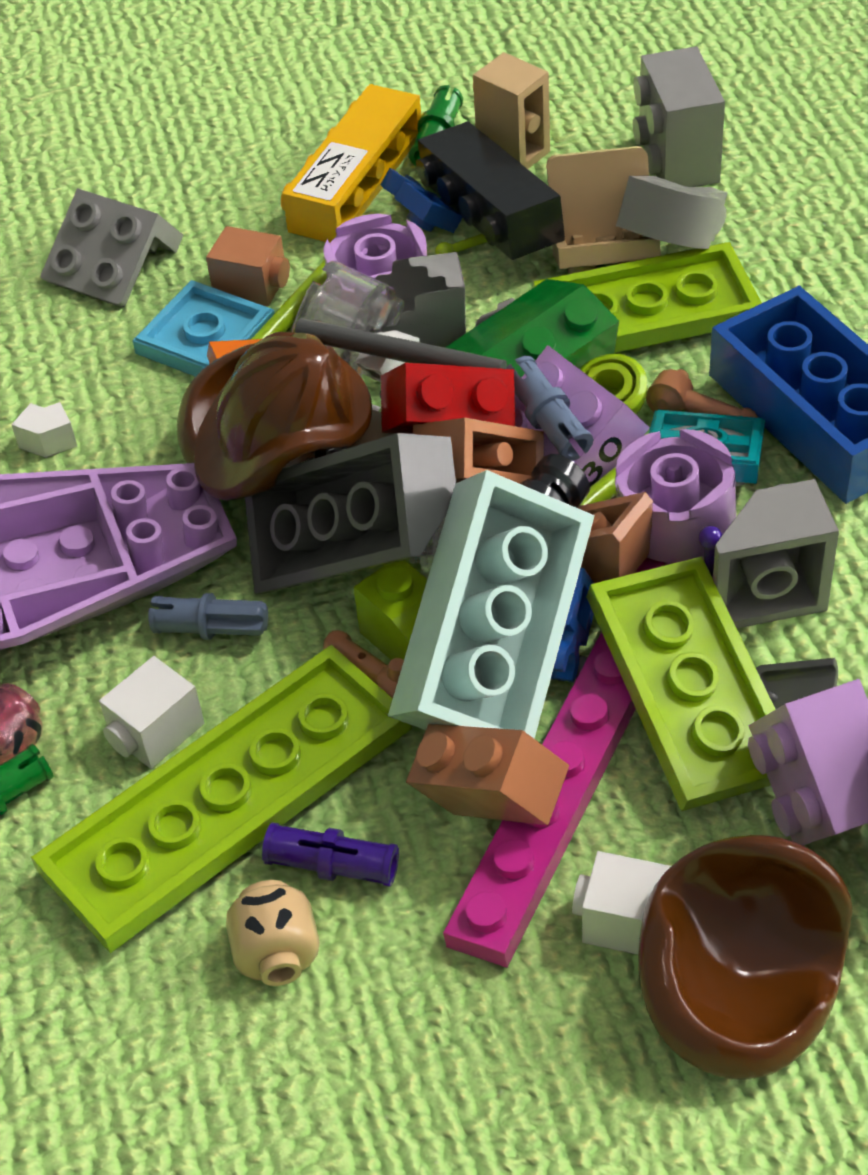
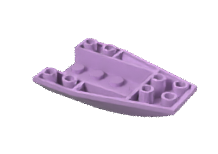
M194 463L0 474V650L30 642L146 597L196 572L236 547L237 538L219 499L212 497L201 487L195 474Z

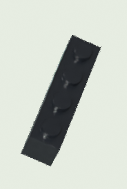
M469 121L417 139L420 159L416 160V169L422 184L436 192L446 206H451L459 212L467 225H473L485 236L491 246H496L508 258L515 260L565 240L560 195Z

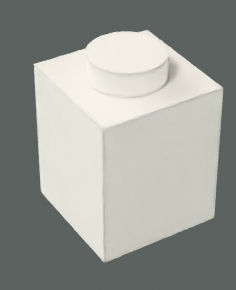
M155 656L151 657L99 700L107 725L103 729V733L109 744L123 757H128L132 754L150 769L205 724L196 687Z
M597 851L591 876L579 875L573 898L572 914L582 916V943L638 955L640 928L647 901L655 884L671 866Z

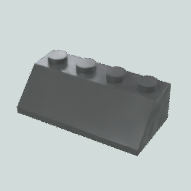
M405 433L392 434L283 468L273 488L246 497L245 505L254 594L270 593L420 557L447 514L456 484L451 437Z

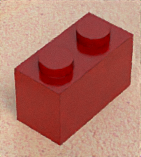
M405 362L381 375L382 433L413 434V425L458 418H470L515 426L514 369Z

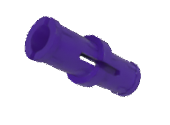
M272 822L265 833L262 860L267 865L276 864L317 872L318 878L333 882L337 876L391 887L397 873L399 848L397 844L391 843L388 845L344 837V832L341 829L329 827L325 833L281 826L279 823Z

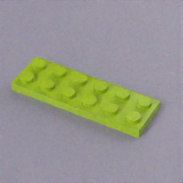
M330 645L31 856V859L41 877L111 954L261 842L265 837L268 826L272 822L279 823L281 826L410 731L412 725L388 717L393 698L333 645Z

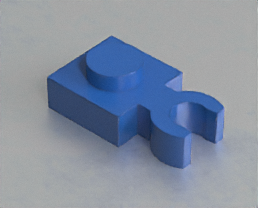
M389 168L380 184L409 210L407 219L426 231L432 232L436 226L454 233L463 218L454 208L446 206L436 194L421 187L422 185L409 175L403 177L392 168Z
M580 568L551 676L553 680L574 682L579 666L580 645L586 646L594 613L586 596L590 584L594 582L584 568Z

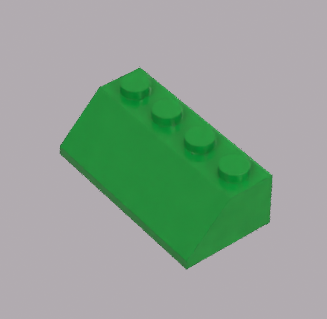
M545 279L445 348L506 360L507 366L511 364L522 378L525 373L515 359L522 356H531L536 360L548 345L580 369L593 358L614 354L619 320L584 284Z

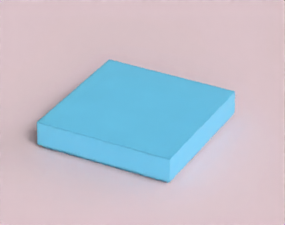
M191 280L132 340L135 354L196 376L203 368L210 364L207 358L210 341L250 340L274 315L275 311L266 306Z

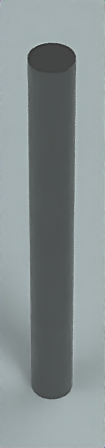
M300 318L295 327V333L313 334L326 346L401 362L502 369L507 367L506 360L304 318Z

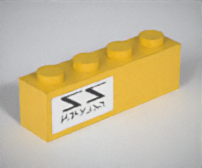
M369 84L358 99L350 104L347 113L339 123L329 130L326 139L315 153L307 158L305 165L292 182L287 183L281 195V207L285 211L289 233L324 242L328 239L330 243L337 236V227L350 219L363 215L383 188L380 184L389 168L396 171L419 133L417 123L421 117L420 95Z

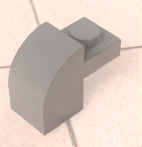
M629 176L616 226L671 244L709 249L711 241H714L715 235L719 233L725 222L726 208L724 204L728 192L712 187H686L656 176Z

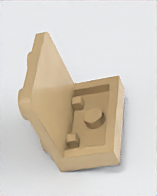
M632 146L558 154L551 156L547 160L548 186L561 197L565 240L552 245L553 256L560 269L567 268V272L572 274L597 269V265L622 264L661 256L660 240L616 226L629 176H649L648 155L642 147Z

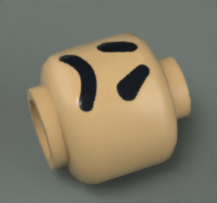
M266 880L248 886L241 892L239 898L234 901L227 911L226 928L233 963L239 972L246 977L262 981L269 986L289 984L295 981L318 955L319 937L311 903L304 892L288 886L282 881Z

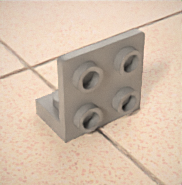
M77 188L42 270L41 278L48 283L118 307H124L147 253H156L158 247L176 253L184 235L157 213Z

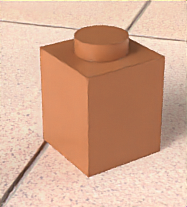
M226 226L206 256L211 286L213 288L263 306H269L278 289L283 288L289 278L290 263L288 258L284 257L282 238L279 235Z

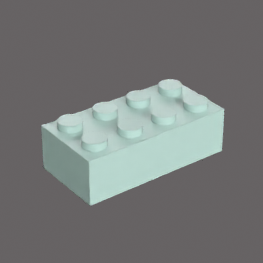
M488 470L456 483L388 717L426 730L428 724L523 730L535 739L595 515Z

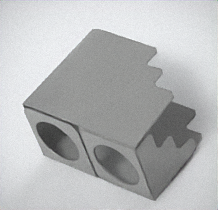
M456 252L395 260L392 263V272L390 274L375 277L379 333L397 330L420 338V343L444 348L466 334L465 284L459 257Z

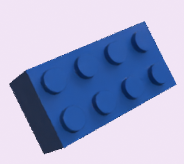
M800 285L713 326L709 376L743 408L754 410L758 418L765 420V428L845 504L868 493V344Z

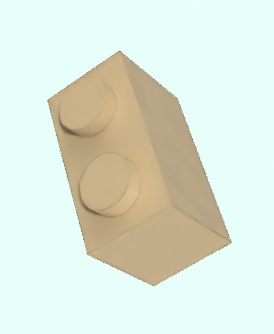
M503 52L473 74L475 127L529 169L550 152L549 72Z

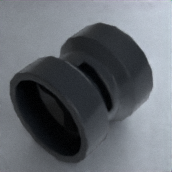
M559 454L544 456L534 467L531 473L532 479H527L520 483L578 508L590 492L589 481L582 469L569 458Z

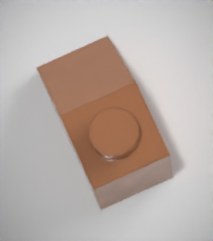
M643 492L578 506V509L595 515L581 568L586 570L593 582L597 583L637 573L636 570L647 558L650 549L653 500L649 495Z

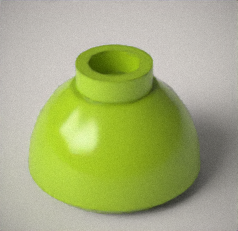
M606 354L591 359L580 368L581 371L625 403L636 415L643 407L648 390L647 377L642 366L633 358L621 354Z

